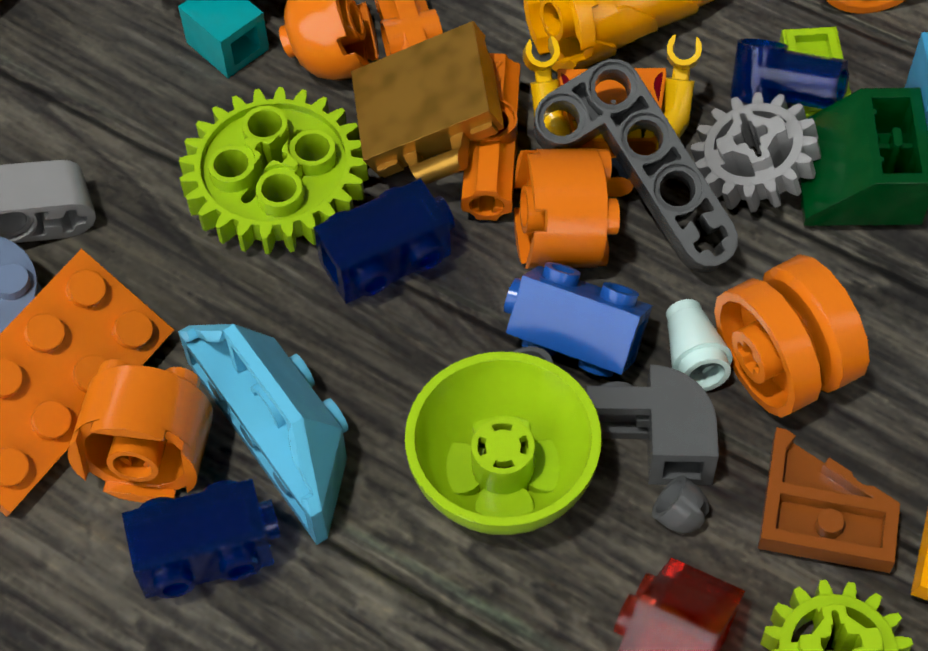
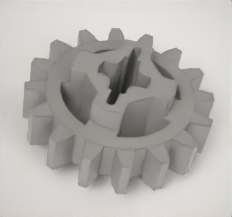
M755 92L752 103L743 105L738 97H734L731 99L733 110L725 113L715 108L711 111L715 124L713 126H698L697 132L701 142L691 145L695 164L716 197L718 198L723 195L728 209L732 210L735 208L740 200H747L750 212H756L760 200L769 199L775 208L781 206L779 194L788 191L790 194L800 195L802 191L798 179L800 177L814 179L816 175L813 161L821 159V150L813 118L806 119L804 107L800 103L788 109L785 96L782 94H778L771 104L764 103L761 92ZM752 146L756 148L758 154H761L760 157L756 156L754 149H750Z

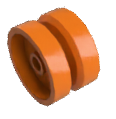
M799 254L764 273L763 280L751 278L723 292L716 299L714 309L718 333L732 352L731 366L751 397L768 413L780 418L785 417L818 400L820 390L830 393L865 375L870 359L868 339L860 315L846 289L833 273L814 257Z

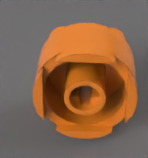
M559 148L520 151L515 170L514 189H521L520 207H514V229L519 260L521 264H526V269H534L537 266L544 267L546 262L559 263L572 268L607 266L609 259L607 235H617L620 227L619 202L617 198H608L607 184L611 180L612 160L609 149Z
M117 359L104 361L100 365L98 373L88 385L68 448V460L76 474L86 481L88 473L91 472L105 481L103 492L128 501L164 503L174 500L176 490L186 487L187 493H189L197 482L213 420L212 405L207 396L199 389L201 384L199 376L183 367H170L163 370L150 366L131 365Z

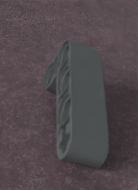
M620 59L602 61L550 92L539 102L534 118V135L537 143L543 149L579 148L601 134L678 257L689 269L696 272H711L721 267L734 255L738 246V234L733 222L639 74L629 63ZM615 80L625 87L627 98L619 104H607L597 96L595 87L602 81ZM557 110L566 111L575 118L577 129L569 135L557 136L546 128L544 123L545 117ZM637 129L648 130L656 136L659 143L658 150L650 155L635 153L628 144L627 135ZM667 179H678L684 182L690 192L689 203L683 206H672L666 203L660 194V183ZM697 207H701L704 212L695 221L701 233L705 236L715 233L719 237L720 243L714 248L716 256L710 250H704L699 253L695 249L694 243L699 239L700 234L692 220L684 229L677 223L687 219Z

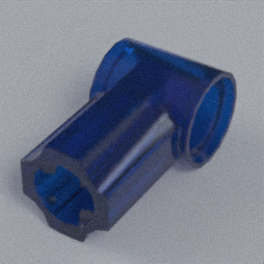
M739 39L736 47L730 97H738L742 102L751 104L755 92H761L764 103L771 104L778 94H782L785 96L786 103H800L803 106L825 109L843 99L847 92L849 80L848 60L788 50V45L771 40Z

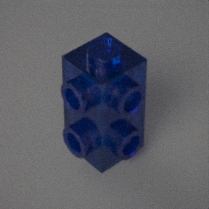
M420 178L405 186L390 188L378 198L350 211L337 212L325 222L315 226L314 232L319 261L345 304L362 296L376 295L386 289L390 283L415 271L429 270L439 264L443 258L451 255L450 230L455 228V221L445 199L442 196L434 198Z
M253 479L241 482L234 480L219 481L206 487L203 492L176 499L169 497L154 498L144 502L138 509L122 513L133 572L145 599L155 596L160 598L180 597L191 592L195 585L221 578L228 581L249 578L255 575L262 567L274 564L269 540L281 537L272 499L262 502L258 501Z

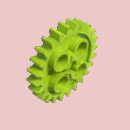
M278 87L274 98L267 100L260 89H255L253 102L246 104L235 95L232 97L234 110L228 113L222 108L213 107L215 123L198 121L196 128L199 138L185 139L184 142L188 155L179 157L183 175L179 179L190 214L199 215L201 227L204 231L216 227L219 242L222 244L237 234L241 251L246 252L255 240L262 241L265 254H270L274 248L275 241L283 240L286 248L290 252H295L296 237L304 236L310 243L316 245L318 244L316 229L322 226L330 232H338L336 214L352 218L354 216L353 200H363L365 197L363 182L369 180L368 165L363 161L357 123L347 124L346 113L343 108L329 112L327 97L323 96L312 105L308 104L307 91L304 89L293 100L286 99L283 87Z

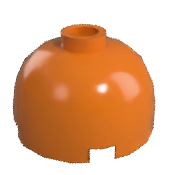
M287 0L284 9L285 25L279 28L282 47L290 58L296 57L299 63L314 76L336 81L352 79L351 71L370 64L368 59L372 61L379 59L376 31L366 1L356 4L354 0Z

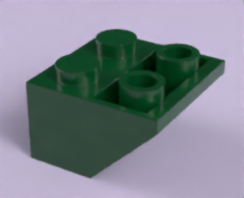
M861 88L806 118H813L819 137L821 159L813 161L816 172L814 179L801 177L798 179L802 191L800 199L804 226L922 225L928 209V130L920 88Z

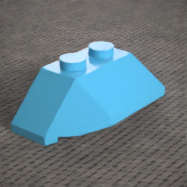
M236 324L189 325L178 331L188 364L194 373L199 376L204 387L316 545L328 539L347 461L343 433L348 431L349 428L339 407L331 398L323 402L312 389L315 386V381L303 359L298 354L288 357L273 337Z

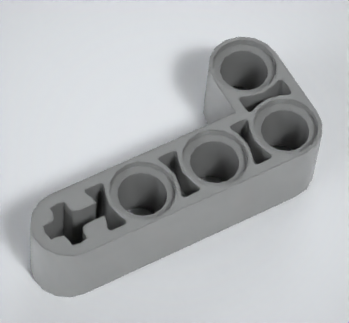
M51 160L0 165L1 237L14 243L61 239L80 235L93 226L96 220L94 207L82 169L77 163L70 160Z

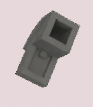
M650 365L647 387L633 386L620 381L608 382L601 386H586V393L592 400L599 417L601 439H647L648 484L668 485L678 476H685L696 485L713 484L719 457L716 413L708 394L695 380L676 369L661 365Z

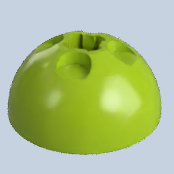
M488 352L467 357L451 364L435 375L423 387L416 397L407 418L405 450L410 470L418 487L439 512L460 526L473 531L491 535H514L527 533L552 523L571 509L581 498L595 474L599 461L601 427L597 411L586 391L570 374L560 367L539 357L524 353Z

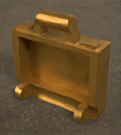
M474 21L351 71L363 161L380 177L383 176L385 178L403 171L404 167L409 166L412 174L422 186L453 175L467 168L468 150L471 141L485 139L504 129L493 62L485 42L486 36Z

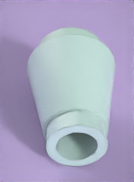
M683 299L675 302L666 311L672 368L691 377L705 391L715 389L722 385L730 376V365L733 359L732 352L706 313L702 310L698 301Z

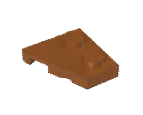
M776 427L772 442L758 549L890 573L895 563L900 503L875 486L862 484L853 476L852 471L829 457L825 463L794 443L796 435L787 429Z

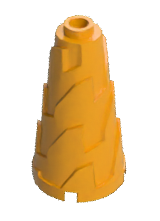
M524 0V11L531 38L539 55L550 52L548 49V39L550 36H553L558 41L560 55L551 68L557 72V69H584L614 56L617 49L657 31L660 27L696 14L699 7L714 0Z

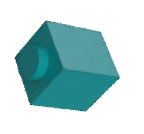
M186 0L178 6L186 43L227 78H230L270 49L264 14L249 0Z

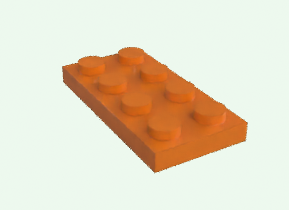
M82 248L0 333V512L6 517L68 450L88 385L98 373L100 365L110 359L122 360L131 365H143L174 331L170 325Z

